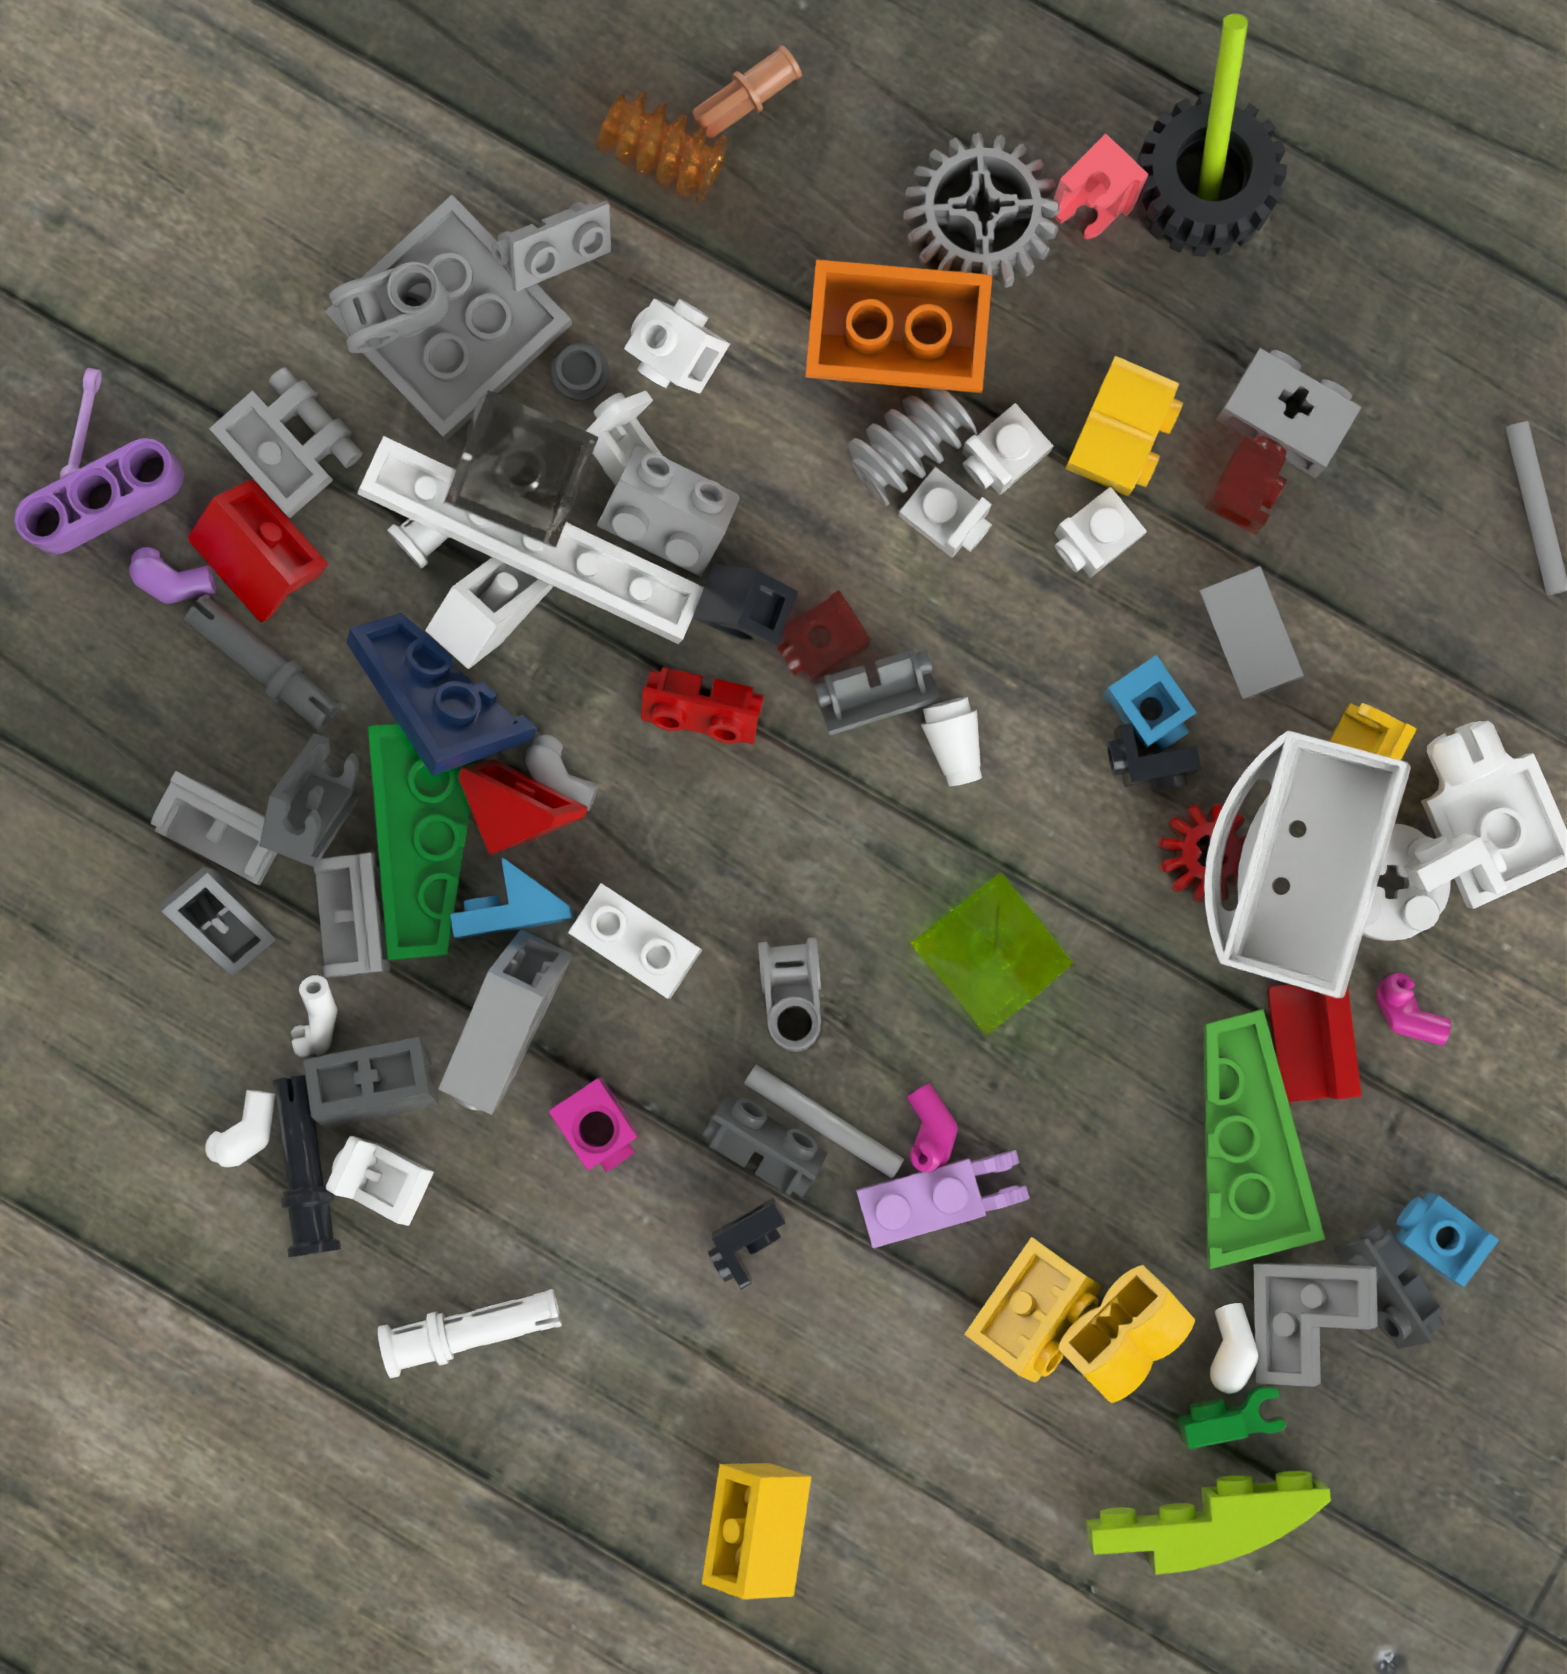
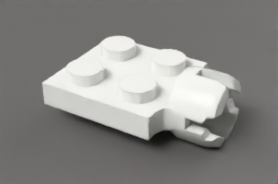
M1490 721L1465 724L1456 728L1455 734L1446 736L1444 733L1427 745V754L1439 779L1438 791L1431 797L1422 800L1421 803L1436 837L1447 836L1449 841L1464 833L1480 836L1483 842L1489 839L1499 850L1507 867V870L1501 873L1507 889L1497 895L1481 888L1472 869L1454 878L1467 908H1477L1567 867V829L1534 753H1528L1513 759L1505 752L1497 731Z

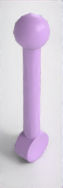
M87 368L84 373V392L68 465L62 468L60 479L80 469L95 393L98 392L101 385L102 374L100 370Z

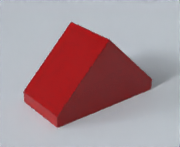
M495 759L462 767L460 771V783L489 855L523 846L576 822L586 815L588 806Z

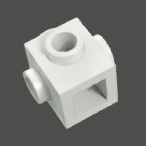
M654 298L650 306L641 311L634 320L631 327V337L624 349L641 360L637 370L653 382L667 388L671 381L677 386L701 393L730 343L706 328L704 325L709 317L691 304L679 299L675 306H671Z

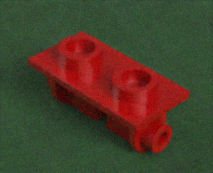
M663 667L661 672L650 670L647 685L643 689L641 720L652 722L655 726L667 731L685 729L707 734L722 743L734 744L744 742L754 745L758 717H760L764 700L763 694L753 692L754 686L714 678L711 694L708 697L699 695L703 680L701 675L669 669L668 667Z

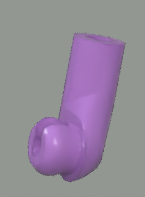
M150 547L138 549L131 557L129 574L134 584L162 603L172 604L202 597L205 594H216V584L209 565L177 572L163 561L158 550Z

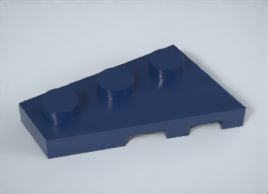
M402 613L350 628L346 642L432 776L533 740L537 730L536 725L523 714L515 718L497 703L498 693L483 681L477 684L472 682L452 665L453 656Z

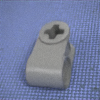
M415 261L403 263L400 266L371 277L349 281L338 286L329 294L332 306L340 308L350 336L346 340V345L351 353L372 351L391 343L399 337L435 325L446 315L450 303L448 291L433 269L424 263ZM421 283L431 285V295L424 304L414 307L406 305V296L411 287ZM361 308H362V310H363V312H364V315H365V318H366V322H365V319H364V317H363Z
M817 937L807 938L805 944L770 947L767 941L758 942L762 995L765 994L767 1022L771 1038L779 1047L786 1051L798 1052L805 1050L815 1043L820 1034L821 1026L818 991L821 990ZM803 964L800 967L776 968L777 965ZM791 1008H799L805 1011L810 1016L812 1022L809 1034L798 1041L784 1038L777 1028L780 1015Z

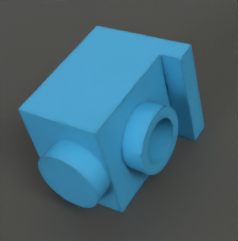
M1157 655L1121 678L1102 693L1106 702L1111 704L1124 724H1132L1135 740L1142 750L1155 743L1161 752L1190 732L1183 722L1197 713ZM1152 700L1157 703L1160 714L1156 720L1150 721L1142 717L1140 713L1142 701Z
M1429 1192L1423 1199L1419 1196L1415 1197L1404 1208L1396 1222L1401 1229L1394 1237L1400 1245L1449 1282L1463 1288L1499 1241L1498 1238L1485 1231L1441 1196ZM1449 1226L1454 1232V1237L1446 1248H1440L1436 1242V1234L1442 1227Z

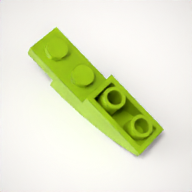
M1309 1471L1279 1472L1276 1474V1482L1253 1483L1252 1476L1248 1475L1222 1476L1216 1479L1217 1486L1201 1487L1203 1511L1195 1512V1505L1189 1503L1162 1505L1159 1507V1514L1136 1516L1135 1509L1126 1507L1101 1510L1100 1519L1086 1520L1087 1543L1094 1555L1147 1551L1148 1563L1156 1575L1190 1571L1226 1562L1251 1553L1280 1539L1308 1521L1331 1501L1330 1488L1320 1479H1312V1473Z

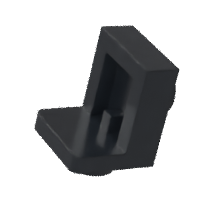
M1131 723L1119 725L1114 729L1115 740L1107 741L1108 759L1112 774L1114 776L1122 774L1124 787L1151 782L1153 792L1176 789L1188 785L1186 775H1191L1201 770L1197 746L1138 757Z

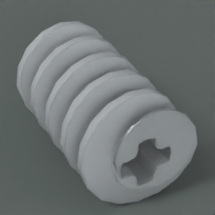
M921 388V395L924 401L913 395H908L902 400L905 415L894 409L884 414L888 431L874 423L866 429L870 445L857 438L848 443L852 468L869 492L884 507L890 504L884 489L887 484H890L902 493L908 489L902 472L907 469L919 478H923L926 475L921 457L926 455L938 464L944 461L939 447L941 441H945L955 449H959L962 446L957 432L960 426L977 435L971 418L963 406L947 390Z

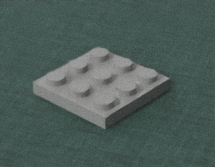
M453 195L449 196L362 277H371L400 266L403 263L415 261L424 263L433 269L448 291L450 301L448 311L440 322L399 337L381 348L362 353L445 441L451 438L572 325L568 315L538 284L518 292L513 290L511 266L508 264L499 265L492 254L491 246L497 241ZM421 283L411 287L406 296V305L414 307L424 304L431 295V285ZM331 305L325 311L326 315L349 338L350 336L340 308ZM361 308L363 317H364L365 322H366V318H365L364 312H363V310H362V308Z

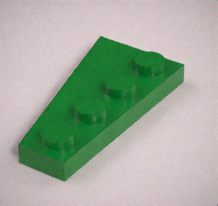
M399 724L368 726L387 961L446 956L452 927L450 914H454L470 813V805L460 783L459 775L462 767L477 764L478 760L432 776Z

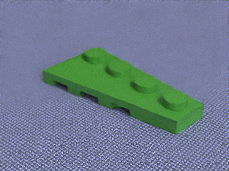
M1264 1009L1203 1024L1207 1267L1213 1269L1325 1240Z

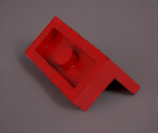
M253 478L214 497L188 536L190 544L261 623L273 617L288 594L319 578L328 566L324 558Z
M1292 984L1270 986L1267 989L1273 1046L1288 1103L1325 1098L1339 1100L1362 1097L1348 986L1345 996L1342 998H1336Z

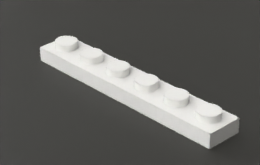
M385 436L381 440L357 493L677 644L683 640L704 589V587Z

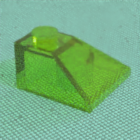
M999 872L909 943L982 1036H987L1033 1000L1073 964V961L1002 872Z

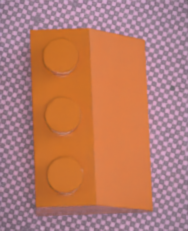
M816 259L805 378L982 393L992 275Z

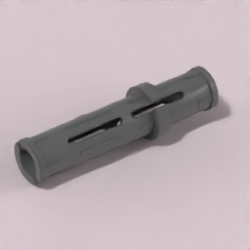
M205 594L197 600V603L202 606L200 611L195 606H191L184 618V623L189 627H193L266 687L265 694L272 701L277 703L282 700L311 724L312 728L317 732L322 731L329 725L324 720L327 716L331 720L336 717L342 703L337 699H333L304 675V667L295 659L288 662L216 603L209 594Z

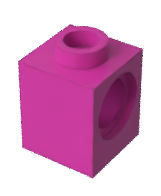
M603 1077L597 1078L548 1111L587 1171L600 1163L604 1171L608 1172L635 1154L629 1143L638 1138L640 1134ZM590 1112H603L611 1118L614 1124V1134L608 1143L597 1145L585 1138L582 1131V1123Z

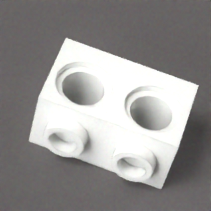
M600 883L568 932L669 999H671L702 949L602 883Z

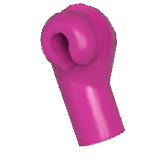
M1395 972L1379 982L1376 990V1002L1389 1028L1393 1032L1432 1044L1445 1045L1451 1029V1019L1420 1010L1414 993L1411 990L1415 986L1412 978L1402 972Z
M929 1081L906 1096V1099L922 1122L915 1144L910 1151V1160L917 1170L925 1173L933 1172L938 1167L946 1165L950 1159L958 1132L955 1119Z

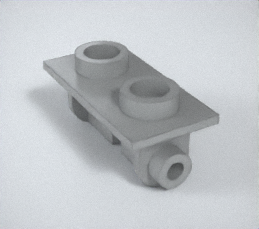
M605 200L596 205L591 203L585 205L582 202H576L569 209L543 219L542 227L540 228L530 224L514 232L506 231L499 234L498 241L492 244L491 250L494 259L499 265L508 264L511 266L513 290L518 292L610 253L609 202Z

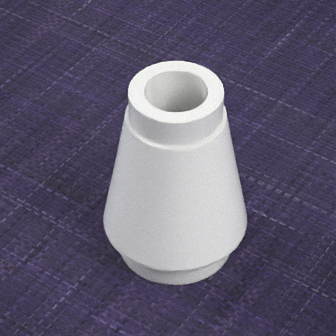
M968 697L951 699L924 707L923 713L926 722L920 725L944 776H946L948 786L962 785L981 779L977 709L971 710Z

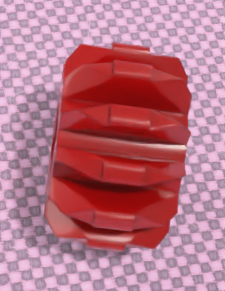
M1216 803L1211 806L1207 822L1199 805L1196 804L1188 807L1187 817L1190 826L1178 817L1171 818L1167 823L1170 830L1179 837V840L1161 838L1158 841L1157 846L1159 849L1175 852L1174 859H1169L1159 864L1160 872L1166 873L1177 868L1182 874L1171 885L1172 890L1175 892H1181L1193 881L1192 900L1194 902L1200 903L1205 900L1204 882L1206 865L1202 866L1197 861L1202 851L1196 844L1199 839L1201 844L1211 841L1213 830L1223 807L1222 804ZM1237 814L1224 853L1221 876L1222 901L1229 898L1226 880L1233 887L1238 888L1239 870L1237 867H1239L1243 844L1247 836L1244 835L1238 838L1235 833L1245 821L1241 814Z

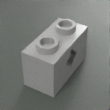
M1260 348L1249 363L1216 421L1316 478L1329 464L1362 407L1350 401L1352 395L1341 385L1326 379L1321 380L1319 383L1300 372L1302 368L1300 363L1291 356L1278 350H1272L1268 353ZM1289 399L1295 400L1299 404L1293 419L1287 418L1283 414L1286 408L1285 403Z

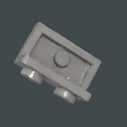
M636 445L597 526L701 577L728 528L740 497L737 493L721 486L719 483L709 480L667 459L663 455Z

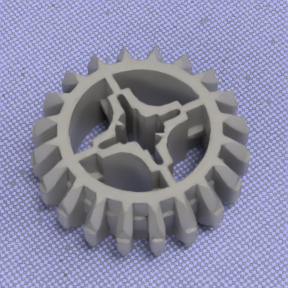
M979 132L973 134L971 147L968 150H965L958 138L955 137L950 140L948 147L950 158L937 149L931 151L929 162L932 169L918 166L914 171V179L919 186L908 187L905 193V201L914 207L904 211L903 223L910 227H917L908 234L907 242L910 247L928 245L921 252L919 263L925 267L939 260L941 263L938 270L997 275L1000 283L1005 288L1013 285L1014 272L1012 267L1026 277L1030 276L1034 270V264L1030 257L1044 260L1050 249L1043 240L1054 239L1058 231V226L1049 220L1059 214L1058 202L1053 199H1047L1054 192L1055 182L1053 179L1036 180L1044 168L1042 160H1033L1029 164L1024 165L1022 162L1027 148L1024 144H1020L1015 147L1012 154L1004 152L1006 142L1003 135L995 138L993 148H984V139ZM970 174V185L967 193L960 197L949 198L948 204L934 205L940 192L949 183ZM990 175L999 177L1012 185L1023 200H1018L1017 194H1003L996 190ZM979 191L981 194V205H984L986 214L990 215L984 236L982 234V223L978 221L977 213L973 212ZM1028 221L1027 229L1014 244L993 253L992 244L995 233L1005 228H1013L1015 222ZM939 226H945L946 231H955L966 235L971 241L973 252L966 251L953 244L943 234Z

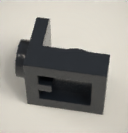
M774 1197L712 1232V1240L716 1247L709 1250L708 1254L723 1281L727 1282L734 1278L741 1290L752 1284V1277L737 1251L746 1246L751 1255L764 1249L781 1237L777 1228L786 1223L785 1216Z

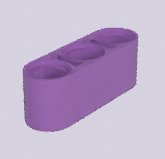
M142 438L132 441L28 495L20 502L15 511L14 522L16 529L23 539L46 553L61 554L68 552L173 497L179 492L184 481L182 463L169 449L154 439ZM163 458L164 470L161 476L152 482H142L140 473L144 463L149 459ZM103 484L111 485L112 495L108 504L100 509H90L89 497L92 491ZM58 511L60 520L56 531L45 537L39 536L37 528L41 517L48 512Z

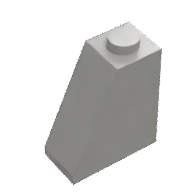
M522 929L519 930L489 969L438 1088L439 1090L453 1096L454 1100L465 1108L482 1110L491 1115L510 1088L569 965L572 953Z

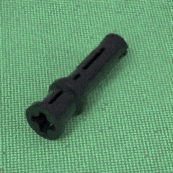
M305 1075L292 1076L289 1079L286 1077L273 1080V1085L276 1089L289 1191L283 1192L284 1198H281V1204L289 1212L293 1243L292 1246L287 1248L288 1257L340 1250V1240L333 1237L329 1203L334 1200V1194L326 1190V1186L323 1184L316 1123L311 1117Z

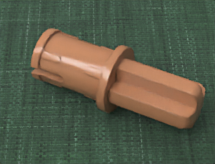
M781 45L774 53L745 73L741 74L739 71L733 73V81L694 108L692 111L693 118L699 129L708 138H713L752 110L755 113L761 112L763 110V102L778 93L792 81L801 78V69L786 47Z

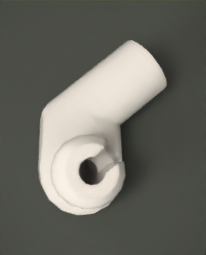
M314 975L303 980L299 987V992L309 1017V1025H299L291 1031L294 1039L292 1040L293 1049L299 1057H306L313 1053L319 1057L326 1053L332 1044L338 1009L327 980L322 976Z
M246 1090L242 1121L223 1133L216 1131L209 1136L205 1148L208 1158L213 1162L219 1163L220 1166L234 1167L241 1165L263 1150L269 1142L276 1094L265 1091Z
M1242 1303L1225 1305L1215 1311L1223 1341L1211 1365L1210 1378L1213 1385L1219 1391L1227 1394H1235L1241 1391L1247 1384L1259 1359L1256 1343Z

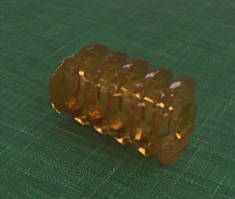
M642 90L630 102L625 100L624 93L621 94L613 103L603 122L596 148L606 154L616 147V160L623 165L629 164L637 158L636 171L643 176L650 175L657 169L656 182L664 188L677 180V194L684 199L690 197L698 190L697 204H699L711 189L722 168L728 137L722 135L709 147L706 145L708 126L702 124L690 136L685 133L688 115L682 112L671 124L665 122L668 108L667 103L662 101L651 113L645 111L648 97L647 92Z

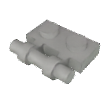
M283 367L269 379L271 386L280 394V397L267 407L252 390L209 429L280 509L291 518L333 481L318 464L324 457L333 453L343 466L348 468L359 460L363 452L350 439L352 431L340 418L333 420L315 400L317 392L306 380L298 381L286 367ZM297 415L315 433L303 446L284 426L292 417Z

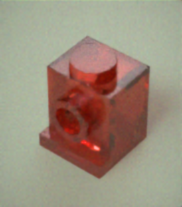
M1244 437L1235 448L1204 509L1256 535L1265 526L1270 516L1260 510L1261 506L1271 510L1286 484L1287 479L1280 476L1279 472L1287 459L1285 457L1287 451L1279 444L1267 438L1256 437L1253 441Z
M838 590L825 601L786 624L781 637L784 642L777 646L776 649L792 675L795 677L803 672L811 684L868 648L871 639L840 590ZM816 628L826 629L831 635V642L824 648L814 647L808 639L812 630Z

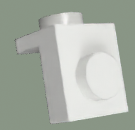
M646 390L628 398H625L623 393H617L606 399L593 412L597 417L596 421L581 435L615 486L636 445L662 455L637 420L638 415L653 401Z
M1464 833L1449 841L1447 836L1433 839L1415 850L1416 860L1403 866L1413 886L1425 892L1434 890L1472 869L1483 890L1497 895L1507 889L1501 873L1506 871L1507 867L1497 847L1491 840L1488 839L1483 842L1480 836Z
M351 1136L333 1162L332 1174L326 1185V1190L338 1196L351 1198L395 1223L409 1226L434 1172L383 1144Z

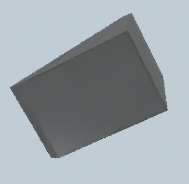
M203 867L158 905L164 915L231 977L277 940L273 932L220 870Z

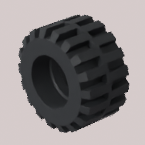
M1212 93L1199 95L1193 106H1191L1186 98L1175 104L1171 114L1165 111L1156 120L1152 131L1149 130L1136 160V163L1148 173L1138 198L1140 199V204L1136 211L1141 222L1148 219L1153 222L1149 233L1158 241L1164 234L1172 238L1173 240L1169 246L1170 249L1180 253L1184 244L1193 246L1192 256L1205 257L1209 248H1215L1218 256L1229 253L1235 243L1241 247L1250 241L1255 231H1259L1277 204L1283 191L1280 187L1287 174V165L1280 164L1286 152L1283 141L1272 142L1271 140L1276 127L1270 119L1260 124L1255 119L1259 109L1248 103L1245 110L1234 107L1226 160L1231 164L1238 176L1239 193L1223 201H1206L1194 196L1183 186L1177 173L1176 162L1187 154L1204 151Z

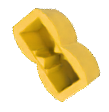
M1115 356L1065 469L1107 488L1111 486L1114 491L1128 497L1136 484L1146 488L1160 458V455L1151 452L1159 431L1170 434L1183 405V402L1174 399L1180 383Z
M1140 1265L1126 1272L1111 1286L1102 1301L1101 1307L1087 1312L1071 1325L1063 1336L1058 1350L1110 1403H1115L1130 1395L1141 1385L1154 1361L1166 1357L1184 1342L1193 1328L1195 1319L1163 1283L1144 1265Z

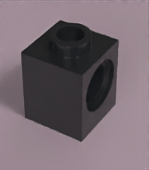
M713 563L693 618L734 639L779 646L798 591L757 569Z

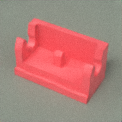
M1105 133L1060 179L1053 199L1058 202L1060 211L1053 218L1061 224L1074 216L1075 211L1079 207L1087 206L1093 208L1097 214V220L1087 226L1083 238H1095L1121 213L1127 216L1134 209L1148 173Z

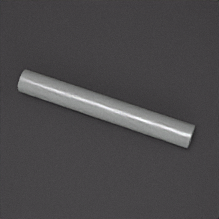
M1529 422L1512 424L1505 429L1546 595L1566 592L1567 575Z
M757 1064L745 1080L744 1084L891 1179L902 1165L904 1158Z

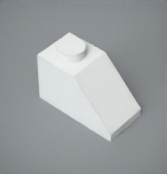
M492 557L451 588L425 631L467 669H470L510 635L552 589L553 585Z

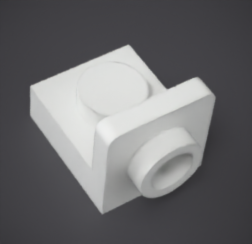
M1014 403L978 436L973 435L965 442L962 454L967 460L962 464L970 477L981 488L986 489L991 485L1001 495L1052 451L1053 444L1020 407Z
M934 467L901 508L898 516L953 558L962 546L971 552L988 532L992 524L985 517L988 515L992 504L983 497L978 501L938 468Z
M1110 486L1073 517H1068L1059 524L1054 534L1060 541L1055 544L1059 555L1073 571L1078 572L1083 568L1091 578L1143 537L1147 531Z

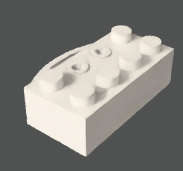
M1286 731L1257 756L1241 775L1220 811L1211 836L1206 859L1204 882L1205 908L1209 931L1221 964L1336 998L1345 996L1411 767L1407 762L1292 731ZM1265 779L1270 782L1271 791L1256 813L1243 844L1238 872V905L1235 910L1226 911L1222 906L1221 876L1227 840L1234 820L1245 799L1259 780ZM1295 821H1303L1307 828L1306 833L1300 838H1295L1290 833V826ZM1283 877L1289 881L1290 889L1286 894L1279 895L1274 891L1273 885L1278 878Z

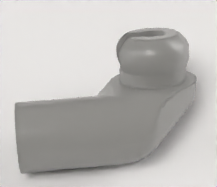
M548 734L536 737L532 746L527 748L525 754V764L532 778L588 806L587 811H590L597 793L598 784L567 773L561 759L563 745L556 737Z

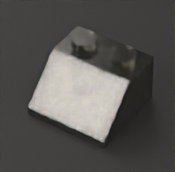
M487 390L478 400L457 454L443 502L552 548H556L599 437Z

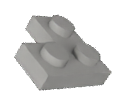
M1281 1262L1255 1263V1343L1259 1356L1256 1364V1383L1308 1387L1321 1384L1320 1327L1368 1330L1377 1327L1376 1266Z

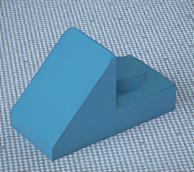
M502 858V866L509 904L500 906L498 896L475 898L463 901L465 912L450 914L454 938L459 939L576 920L572 906L505 858Z

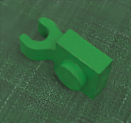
M1272 1385L1257 1386L1247 1394L1243 1404L1239 1407L1234 1405L1226 1406L1224 1399L1206 1400L1190 1405L1191 1414L1176 1417L1181 1441L1189 1449L1247 1438L1250 1433L1263 1432L1273 1434L1286 1428L1285 1420L1282 1417L1263 1419L1259 1415L1260 1404L1266 1399L1279 1397V1390Z

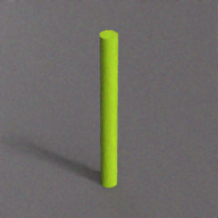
M1229 14L1223 20L1197 197L1206 201L1220 200L1248 26L1247 18L1240 14Z

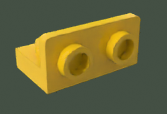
M1031 1237L964 1335L1016 1374L1036 1383L1041 1376L1046 1377L1057 1368L1064 1356L1058 1350L1063 1336L1076 1320L1097 1308L1099 1299L1096 1296L1102 1286Z

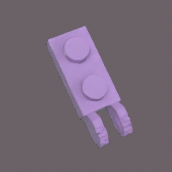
M1016 1150L974 1161L965 1158L938 1167L933 1172L925 1173L920 1171L856 1190L872 1248L986 1216V1211L1000 1209L1028 1200L1030 1197L1027 1187L1018 1185L1000 1189L999 1192L981 1197L975 1179L977 1175L1002 1172L1011 1169L1013 1165L1019 1164Z

